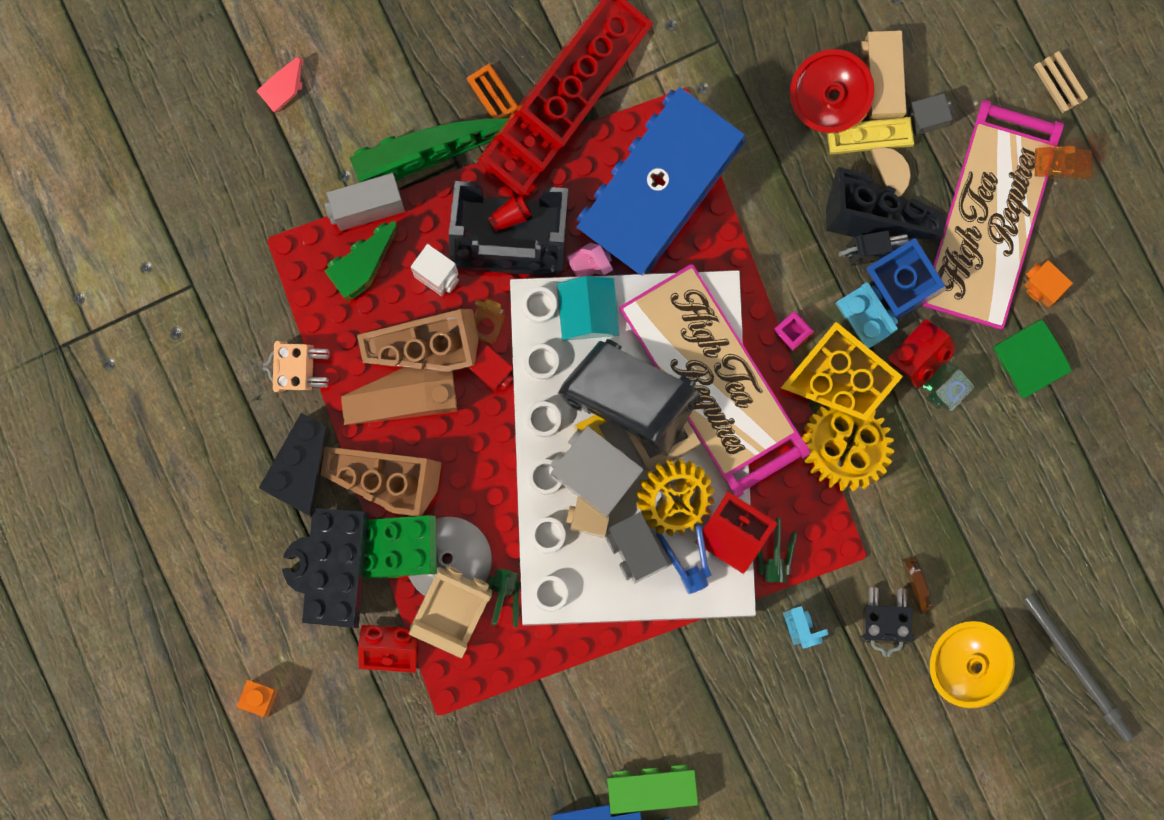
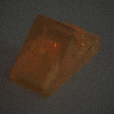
M1075 146L1035 148V177L1091 178L1092 150L1075 149Z

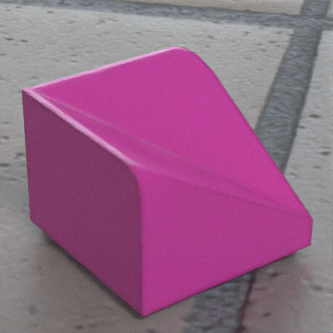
M796 311L792 312L774 329L776 334L793 353L814 335V331Z

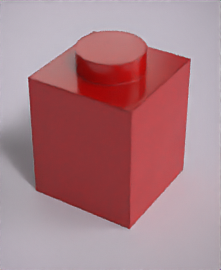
M488 345L476 357L475 365L468 367L469 371L494 393L499 388L502 391L505 390L514 379L511 376L513 368Z

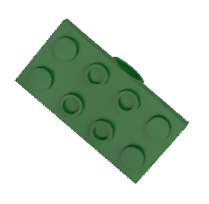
M436 516L368 520L363 579L402 578L404 576L437 574Z

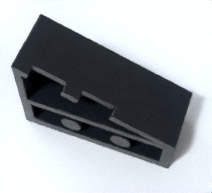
M301 413L259 489L312 518V508L315 506L320 484L324 448L327 447L330 430L325 425Z

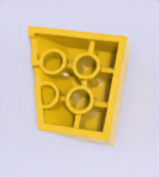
M835 322L781 388L866 421L903 376Z

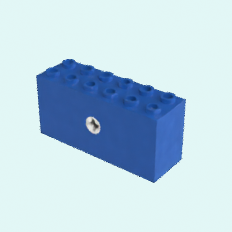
M681 87L676 92L672 89L662 102L665 107L659 115L654 113L645 125L648 130L642 139L639 136L636 137L628 148L631 154L625 162L620 160L611 172L614 177L609 184L603 183L594 195L597 199L591 208L586 206L577 218V221L580 223L576 228L641 276L649 274L747 141L745 134ZM657 177L663 178L666 183L664 186L657 185L655 179Z

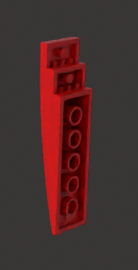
M600 0L477 160L518 195L525 194L539 173L547 167L558 150L566 144L653 23L627 0Z

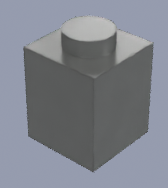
M944 93L912 102L908 109L916 136L948 127L953 120L952 117H954L953 105L950 100L946 101Z

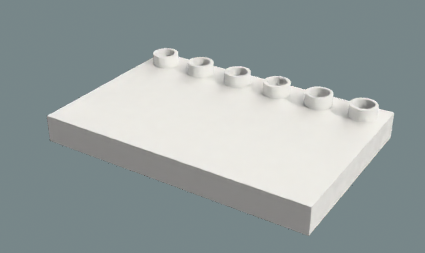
M739 271L698 272L743 344ZM675 273L644 274L643 276H594L614 278L620 335L562 341L557 283L580 277L510 279L523 626L756 616L753 562L743 575L706 551L708 567L712 576L706 578L709 585L700 591L687 594L679 573L656 536L657 531L655 528L649 529L668 564L667 567L636 584L632 578L626 580L619 566L623 560L619 552L613 554L606 537L610 535L608 532L609 527L641 511L636 505V502L640 500L636 495V491L644 489L640 485V480H648L649 477L646 474L647 470L622 428L608 421L599 425L605 440L615 448L624 450V455L644 470L611 511L605 538L570 531L571 523H566L570 505L576 507L578 496L551 476V472L554 469L550 466L552 461L560 451L565 455L572 446L568 441L576 432L573 426L594 415L584 412L583 409L580 412L567 405L558 394L563 382L599 341L605 342L607 339L622 346V351L654 366L622 315L620 306ZM681 430L673 446L687 438L683 430ZM641 441L650 459L660 454V452L653 449L655 444L651 445L646 441ZM701 443L698 448L680 458L685 461V464L690 460L696 464V467L701 466L705 470V475L711 478L710 485L715 491L714 494L710 495L714 499L715 504L707 506L711 510V515L703 514L704 524L696 522L694 524L695 532L685 528L684 536L680 535L677 530L673 537L668 536L666 531L662 534L684 569L694 564H697L698 568H702L699 547L695 544L697 540L696 526L701 525L703 530L728 491L731 493L727 483ZM749 465L732 474L736 481L749 475ZM678 479L671 480L668 483L676 482ZM749 487L743 491L744 495L740 496L739 499L750 505ZM695 488L693 489L694 493L692 494L689 500L690 505L695 497ZM661 490L657 494L655 507L658 505L657 502L661 498ZM668 492L673 500L677 499L682 503L678 495L674 496L671 492ZM677 512V513L673 514L672 516L678 515V514H680V513H682V512Z

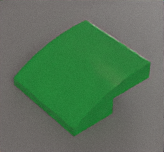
M1043 319L1035 321L992 346L1003 370L1009 374L1019 397L1023 399L1072 371L1061 348Z

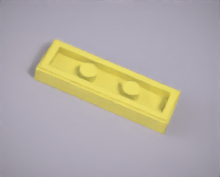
M911 117L864 121L841 133H827L830 155L871 151L874 148L880 147L892 149L913 147L914 145Z

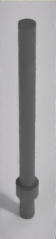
M1031 594L1023 599L1104 714L1102 716L1108 725H1113L1125 743L1132 740L1135 736L1123 721V714L1117 706L1113 707L1034 595Z

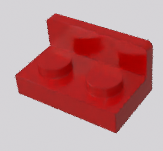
M362 625L358 643L359 669L416 673L418 638L409 635L410 628Z

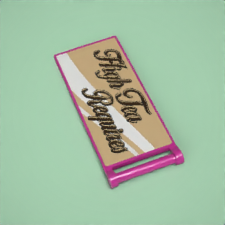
M982 99L944 227V237L940 240L933 264L934 269L945 284L946 291L924 303L923 307L1002 330L1004 328L1064 123L1058 121L1054 123L991 105V101ZM987 115L1049 133L1050 139L1047 141L987 123L985 120Z
M693 265L685 267L620 306L622 315L654 367L678 379L681 376H685L696 383L695 389L700 393L701 397L690 414L688 422L733 495L739 498L744 495L743 491L797 458H805L811 454L806 443L796 431ZM791 439L795 447L739 481H736L732 474Z

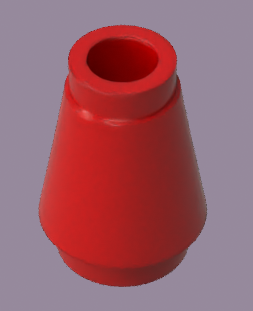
M520 195L517 198L513 196L490 215L488 219L493 229L497 232L500 229L526 222L532 213L525 199Z

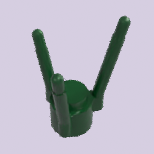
M776 517L774 559H767V565H765L762 548L757 554L759 575H764V582H787V575H791V562L797 532L793 531L791 534L784 564V559H780L781 518Z
M497 569L496 575L490 577L488 588L493 591L495 587L494 592L498 594L492 619L493 626H496L498 623L504 597L511 596L512 592L513 626L518 627L519 592L521 583L517 582L518 573Z

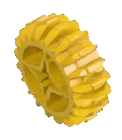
M678 458L674 465L671 459H667L665 467H662L660 463H656L657 471L653 473L647 470L646 474L649 479L640 480V485L644 489L636 491V495L640 498L636 505L641 510L640 512L646 520L648 527L655 528L657 533L661 535L666 531L668 536L673 537L676 530L680 535L684 536L685 528L695 532L694 524L696 522L704 524L703 514L711 515V510L707 506L715 504L714 499L710 496L715 493L714 488L710 485L711 478L705 475V470L701 466L696 467V464L690 460L685 464L682 458ZM678 479L676 482L668 483L671 480ZM695 488V497L690 505L689 500L692 494L694 493L693 489ZM661 490V498L658 500V505L655 507L657 494ZM668 492H671L674 496L678 495L682 503L677 499L673 500ZM677 512H682V513H680V514H678V515L672 516L673 514H675V513H677Z

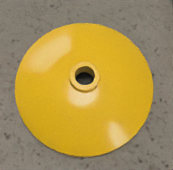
M976 621L963 622L948 629L936 642L930 658V675L939 694L956 706L970 709L987 706L999 699L1009 687L1015 668L1014 653L1007 638L996 628ZM981 663L982 670L979 673H976L975 667L977 664Z

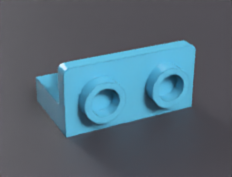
M865 282L860 288L843 297L835 304L858 340L870 349L894 334L898 330L896 327L898 321L890 309L886 310L880 302L883 298L876 286L873 285L871 287L868 282Z
M802 606L783 612L793 646L801 644L802 649L823 643L822 637L829 635L827 629L813 634L810 633L809 628L813 627L809 612H804Z

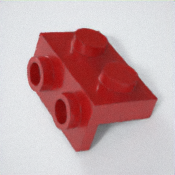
M925 318L887 360L890 365L907 376L913 386L919 389L924 383L932 379L936 370L943 363L951 359L956 347L947 333Z

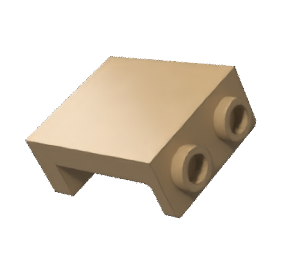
M439 566L437 574L434 576L410 626L409 635L462 658L476 624L487 602L492 597V590L488 588L489 585L480 579L473 578L471 581L463 577V573L454 567L447 566L445 569Z

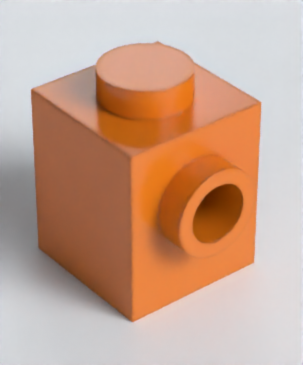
M1047 260L1042 266L1037 262L1026 274L1030 279L1024 286L1027 288V294L1036 302L1041 301L1049 308L1073 283Z

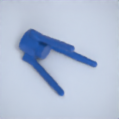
M701 525L696 526L702 568H698L697 564H694L684 569L664 536L656 533L662 547L679 573L687 594H692L706 588L709 585L706 578L712 576L708 567Z

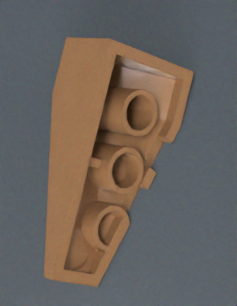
M459 309L357 335L363 363L450 372L475 365L479 336L473 309Z
M404 367L341 397L344 425L458 412L453 371L443 372Z
M325 447L320 475L346 489L352 490L392 513L422 516L438 491L442 463L425 458Z

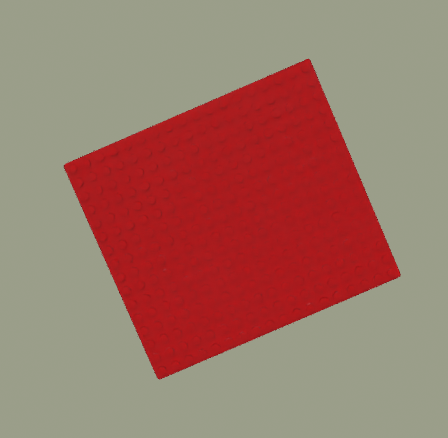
M668 94L579 125L566 144L558 150L547 167L539 173L525 194L522 195L525 200L539 201L540 193L544 189L549 187L568 188L564 261L562 272L558 275L541 276L457 269V278L459 279L457 285L450 293L446 291L443 296H440L414 277L411 266L427 244L449 259V228L455 181H473L483 189V197L511 199L513 196L515 198L520 196L480 162L399 190L405 210L404 213L343 231L339 230L337 224L332 225L330 219L326 216L268 238V246L303 344L314 345V349H328L330 352L313 353L316 355H329L328 359L313 358V372L315 377H324L329 380V382L317 381V383H328V387L319 388L341 449L425 458L441 462L438 491L422 516H436V519L442 517L460 518L472 523L483 533L488 541L492 555L491 570L486 581L488 585L490 577L496 575L497 569L518 573L517 582L521 583L514 379L505 390L502 391L499 388L494 393L469 371L468 367L454 370L458 412L344 425L342 396L404 368L400 366L363 363L357 335L459 309H473L479 336L476 357L488 345L513 368L510 279L576 277L567 260V256L589 243L598 244L576 228L580 223L577 221L578 216L586 206L591 208L597 200L594 197L596 191L603 183L609 184L614 177L611 174L613 168L620 160L625 162L631 154L628 148L636 137L639 136L642 139L648 130L645 125L654 113L658 115L665 107L662 102ZM720 176L649 274L677 273L689 265H693L697 272L739 271L743 346L802 438L804 434H807L804 427L807 423H811L809 419L813 414L807 398L781 388L796 369L786 344L774 331L778 326V322L722 176ZM657 177L655 179L657 185L664 186L666 183L663 178ZM394 221L398 231L371 286L347 303L325 273V270L329 268L327 266L328 263L337 256L341 255L343 258L350 253V248L361 239L368 240L374 235L373 231L382 223L387 222L389 224ZM609 252L612 259L609 263L613 270L604 276L640 275ZM593 274V275H591V276H603V275ZM791 439L750 463L749 474L795 447ZM808 456L797 458L750 487V506L774 521L776 517L781 518L780 559H784V564L791 534L793 531L797 532L791 562V575H787V582H764V575H759L757 556L753 560L755 600L859 562L866 557L864 547L843 492L840 490L839 483L836 482L831 488L829 487V478L819 481L822 473L820 471L811 473L815 465L814 463H805ZM357 494L363 512H369L368 520L414 517L392 513ZM775 528L762 547L765 565H767V559H774ZM449 553L444 554L442 557L443 563L450 564L453 561V556ZM409 576L387 578L404 627L410 628L425 596L414 587ZM494 587L492 597L487 602L476 624L462 658L418 639L417 663L434 711L437 715L441 716L702 619L523 626L520 588L518 627L513 626V592L511 596L504 597L498 623L496 626H493L492 619L498 594L494 592Z

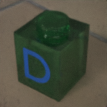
M946 362L922 386L929 394L926 397L927 400L935 408L940 409L943 407L951 412L975 388L959 368Z

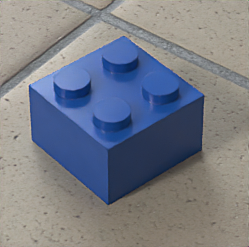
M916 238L866 268L867 273L897 320L946 291L945 284Z

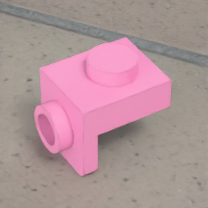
M589 243L567 256V260L576 277L591 276L593 274L604 276L613 270L609 263L612 261L609 252L598 244Z

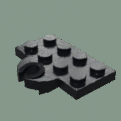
M312 508L310 537L297 539L285 551L283 558L295 559L299 557L301 561L300 569L297 572L293 568H283L282 572L287 584L292 589L305 594L302 623L359 628L369 512Z

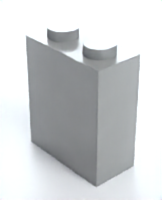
M393 173L327 192L329 201L324 202L331 224H337L340 231L405 212Z
M587 426L584 431L578 428L568 441L572 445L565 455L560 451L550 464L554 468L551 476L607 518L644 469Z

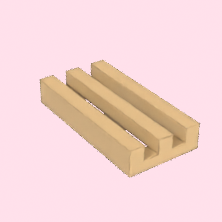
M1060 51L1035 64L1034 69L1062 114L1088 99V96ZM1054 61L1056 62L1061 72L1065 76L1066 80L1070 84L1071 88L1075 92L1076 96L1078 97L1077 99L1075 98L1067 83L1063 79L1062 75L1058 71L1057 67L1053 63ZM1047 66L1069 100V104H1066L1044 67Z

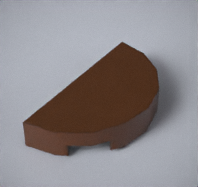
M914 558L903 559L902 562L920 613L923 614L931 611L932 604L928 599L930 593L922 571L917 568Z

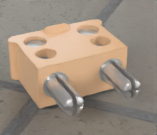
M276 341L274 351L269 355L268 361L263 362V370L268 372L269 379L273 382L274 392H285L286 390L312 391V387H328V383H312V381L329 382L328 378L313 377V358H329V355H316L313 353H330L329 350L314 349V345L287 344L284 341ZM273 357H274V362H273V375H272L271 369H270L269 367H266V366H269V365L272 363Z

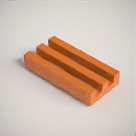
M490 63L466 78L492 119L509 118L517 108V103ZM485 73H489L511 108L508 110L505 108L485 78ZM479 78L502 114L497 115L475 80Z

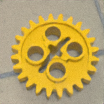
M821 406L817 411V415L813 414L810 417L809 421L811 423H807L804 427L807 434H804L802 437L803 441L808 443L807 447L811 453L805 460V463H814L815 466L812 468L811 473L817 471L822 473L819 481L829 478V487L832 488L838 482L841 491L848 484L851 490L855 491L859 484L863 489L870 485L869 481L875 484L879 480L878 476L882 477L887 472L885 467L892 463L888 457L894 453V450L887 446L894 439L885 437L891 429L880 426L884 418L876 420L874 418L876 410L873 411L866 421L826 406V409ZM834 423H840L844 427L845 432L836 429ZM856 424L857 430L848 446L850 450L844 456L842 467H840L838 462L847 446L846 440L852 433L853 425ZM860 434L866 435L870 439V443H865L861 439ZM825 447L831 448L835 456L828 455ZM851 459L859 461L861 468L853 466Z

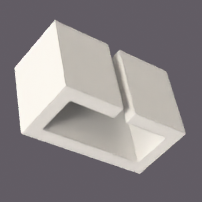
M428 244L411 266L414 277L440 296H443L446 291L450 293L459 281L456 264Z

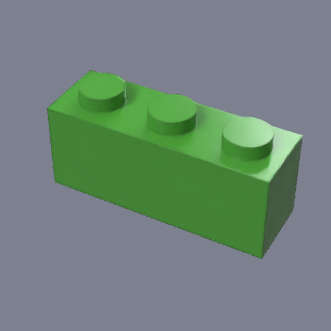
M687 764L670 766V772L659 773V767L641 769L642 774L630 775V770L612 772L613 777L607 778L610 813L616 814L698 805L694 769L688 770Z

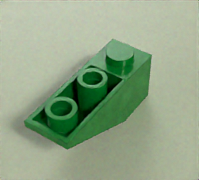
M394 221L389 224L387 222L382 223L373 231L374 235L368 240L361 239L350 248V253L343 258L341 255L337 256L328 263L327 266L329 268L325 270V273L347 303L371 286L398 231Z

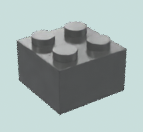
M641 512L609 527L608 532L610 535L606 537V540L613 554L619 552L623 560L619 566L626 580L632 578L636 584L667 567L668 564Z

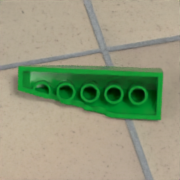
M508 118L455 122L426 128L398 138L390 136L381 140L379 146L371 149L369 147L358 149L354 152V156L350 157V161L359 182L393 173L395 180L398 181L490 143Z

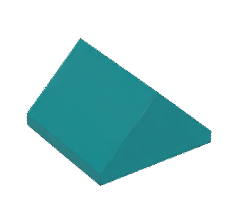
M583 276L557 283L562 341L620 335L614 278Z

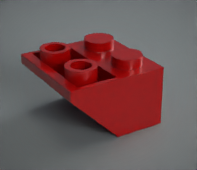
M728 491L702 530L705 549L744 575L776 527L777 522Z

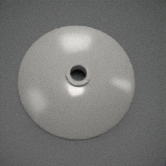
M442 517L436 519L437 570L439 566L445 569L447 566H451L463 573L462 576L471 581L473 578H477L486 582L491 570L492 555L488 541L483 533L472 523L460 518ZM449 553L453 556V561L450 564L443 563L442 557L444 554ZM435 575L409 576L414 587L425 596Z

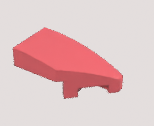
M296 57L257 90L258 94L273 112H279L297 95L298 90H302L300 75L303 59L301 57Z

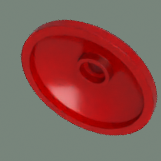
M839 49L823 50L808 57L796 70L790 86L791 104L799 119L809 128L828 134L841 133L859 124L870 111L875 95L874 80L866 64L856 55ZM834 91L840 93L839 98L836 100L830 99V95Z

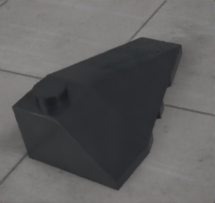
M842 167L837 168L826 205L827 231L850 237L889 231L890 237L906 234L910 239H942L944 237L942 213L914 198L907 200L901 196L898 197L894 194L896 189L889 185L884 188L872 182L873 177L866 173Z

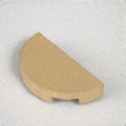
M885 147L872 149L871 153L885 187L891 186L896 189L894 194L898 197L902 196L910 180L908 163L894 149Z

